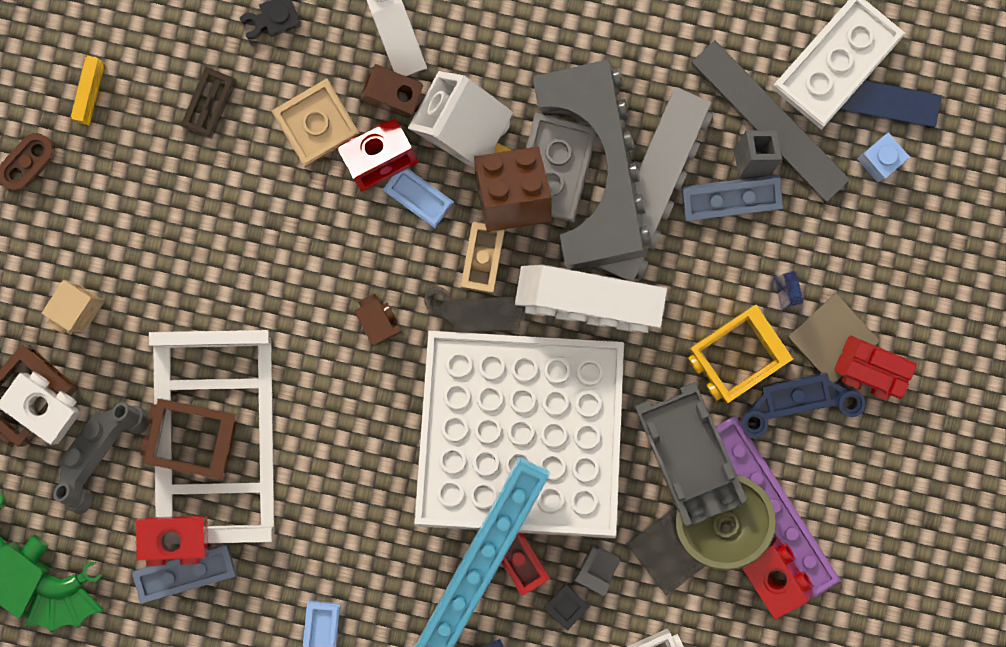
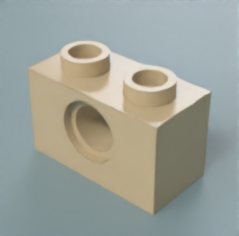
M472 221L461 289L494 294L505 229L486 232L484 223Z
M63 280L42 311V314L49 318L47 324L62 334L65 332L70 335L73 332L84 334L105 301L80 284Z

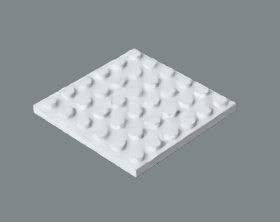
M428 331L415 526L479 530L515 463L521 457L549 470L550 476L518 533L616 538L624 342Z

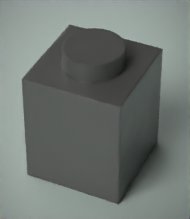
M777 130L745 131L734 147L739 178L772 175L782 161Z

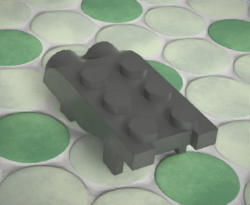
M696 382L681 387V395L652 406L649 400L635 406L637 415L685 526L698 524L715 515L735 509L748 501Z

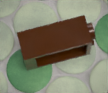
M22 344L0 368V387L23 362L33 372L47 379L50 382L49 386L56 394L62 391L71 397L78 389L77 386L31 345ZM48 403L38 412L39 415L46 413ZM0 415V439L11 447L14 445L24 447L36 436L27 427H24L21 432L17 431Z
M158 398L157 404H151L147 422L152 424L150 436H144L141 445L140 455L145 456L144 464L220 480L225 479L239 414ZM167 409L221 420L211 468L157 457Z

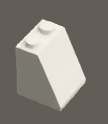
M438 71L407 129L465 164L475 167L474 156L495 153L494 147L499 138L509 129L510 118L513 112L466 76Z

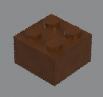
M539 146L474 156L475 180L486 232L552 222L551 194Z

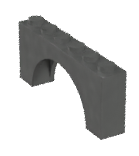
M607 59L533 76L539 110L544 115H566L589 125L598 134L607 158V182L598 207L580 226L560 234L565 266L569 270L578 271L649 256L647 246L652 245L649 227H643L641 214L646 213L643 195H637L635 182H640V173L637 163H632L630 151L635 150L632 133L631 131H626L624 119L629 118L625 99L620 100L618 88L623 87L620 69H615L610 60Z

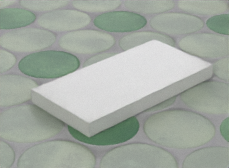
M848 0L776 81L772 89L822 130L906 33L866 0Z

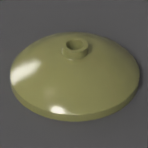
M737 475L748 501L735 509L715 515L692 526H685L677 510L676 528L679 540L685 551L698 563L716 570H737L757 561L769 548L776 528L774 507L766 492L758 484L746 477ZM724 524H730L733 527L728 533L721 531V527Z

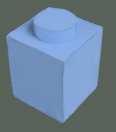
M888 132L862 153L857 160L879 183L901 166L910 156Z

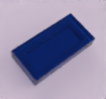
M795 271L774 277L782 309L803 303L804 300Z

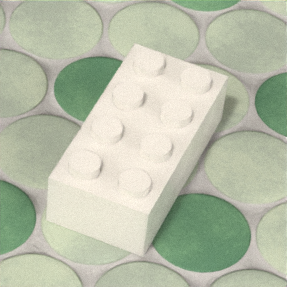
M546 265L521 266L515 305L525 307V313L538 316H555L556 314V319L581 321L594 326L617 327V330L648 333L649 327L661 328L667 288Z

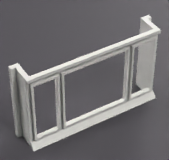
M269 330L149 332V346H153L154 404H157L158 398L171 400V390L259 388L260 482L173 484L172 469L155 466L156 517H173V494L260 493L261 525L208 526V543L272 542V534L275 531L271 337H269ZM258 346V378L171 380V348ZM167 409L157 457L172 460V410ZM168 532L165 535V544H181L180 537L176 533Z

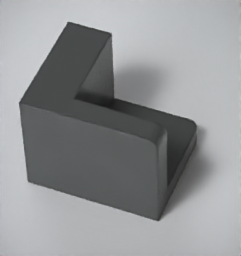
M592 543L574 579L576 582L605 597L611 585L609 582L620 563V558Z

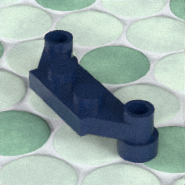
M825 372L762 385V394L748 411L742 415L740 425L748 436L760 437L767 431L768 420L772 418L830 406L838 407L848 417H857L864 411L866 402L858 391L846 389L830 381L828 374ZM848 397H853V403L850 406H845V400ZM752 417H757V423L754 426H748V420Z

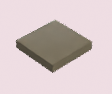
M837 293L833 294L787 336L819 373L826 372L829 380L834 383L843 376L835 372L834 368L840 355L843 353L842 350L850 335L875 346L880 342Z

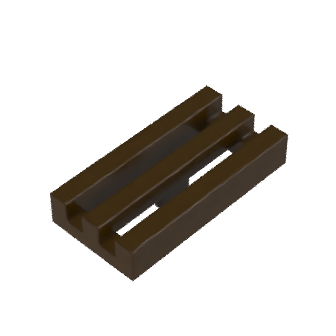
M205 66L180 126L212 139L237 80ZM211 76L215 77L196 125L192 124L191 121ZM222 81L226 82L208 127L204 129L205 121Z

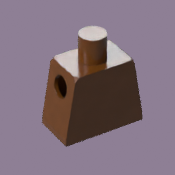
M375 64L369 71L359 101L409 118L413 115L414 111L417 112L425 97V94L421 93L424 84ZM397 91L406 93L407 102L399 100Z

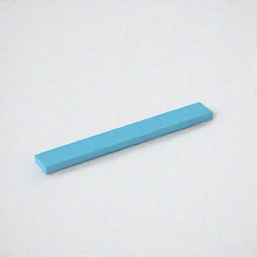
M521 457L518 458L414 647L455 646L550 476L549 470Z

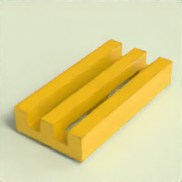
M92 56L85 57L71 113L72 120L90 126L105 63L99 60V58Z

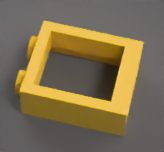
M757 305L751 306L688 349L691 353V356L688 357L690 364L698 374L701 372L705 374L710 382L706 387L716 401L722 399L724 403H729L793 360ZM747 321L773 361L730 390H727L701 351Z

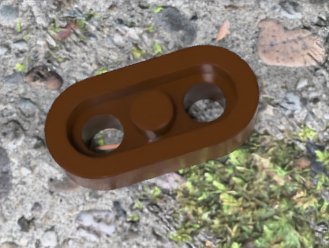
M39 133L27 135L0 164V183L13 191L26 189L53 160L55 155L53 142L48 137ZM42 145L44 152L41 156L36 157L34 149ZM20 169L22 176L19 180L14 181L12 174L15 170Z

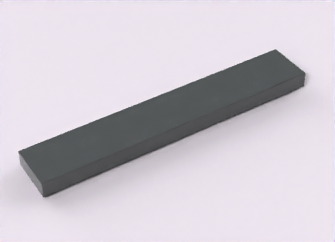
M716 40L691 62V65L754 130H777L782 159L824 203L829 201L850 180Z

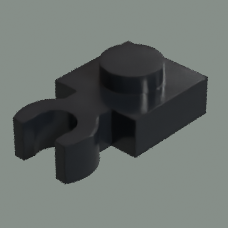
M270 0L259 4L261 14L245 13L240 17L242 24L249 21L255 23L254 30L245 33L249 40L258 38L265 29H268L270 36L273 37L301 26L292 0Z

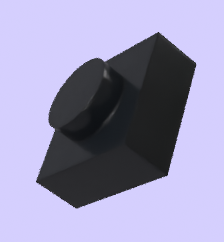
M565 583L545 604L544 609L568 631L588 610L590 605Z

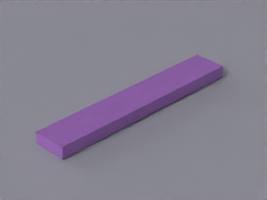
M736 415L717 425L716 429L722 439L736 475L746 477L758 484L770 498L776 517L774 538L778 537L782 544L787 543L794 553V563L799 571H804L809 576L813 584L811 597L815 598L839 583L841 580L756 446L742 430Z

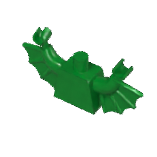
M0 493V510H2L6 505V498ZM33 534L25 546L22 547L16 542L6 544L0 536V606L18 619L27 616L25 620L26 626L40 625L47 628L50 632H54L55 629L65 625H73L79 628L84 619L89 615L103 612L102 607L83 589L84 582L98 581L103 574H99L96 578L87 576V568L95 565L96 562L87 563L83 568V572L79 575L75 573L67 578L60 579L49 575L51 568L39 560L49 546L42 538Z

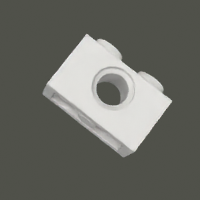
M32 372L31 375L19 373L1 398L0 409L50 445L59 444L81 413L79 409L74 407L77 402L62 391L56 394L47 386L50 382L38 373ZM39 397L45 398L48 403V409L43 415H39L34 407Z

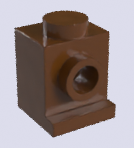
M376 294L370 295L358 302L360 308L354 311L372 346H376L403 332L399 325L393 327L391 322L395 321L396 318L388 302L382 305Z

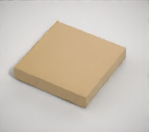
M327 78L271 111L305 168L335 151L349 139L360 136L358 129Z

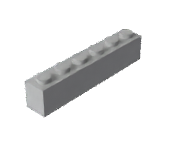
M677 87L674 88L639 167L640 182H635L637 195L642 194L644 198L646 213L641 214L643 227H649L652 245L647 246V249L650 248L654 250L661 235V232L656 230L660 219L667 220L673 208L674 202L669 200L674 188L680 191L686 178L687 172L682 171L687 159L693 161L700 143L695 141L700 129L706 131L713 113L708 111L711 105L710 101ZM644 257L597 266L595 269L618 279L633 282L635 278L641 280L648 262L643 260Z

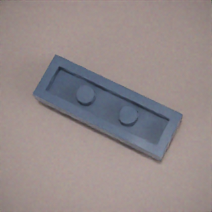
M778 174L681 187L684 218L686 221L783 209L781 178Z
M229 544L209 549V555L205 558H200V564L180 565V559L167 561V565L149 566L133 571L132 575L140 604L236 577L237 573Z

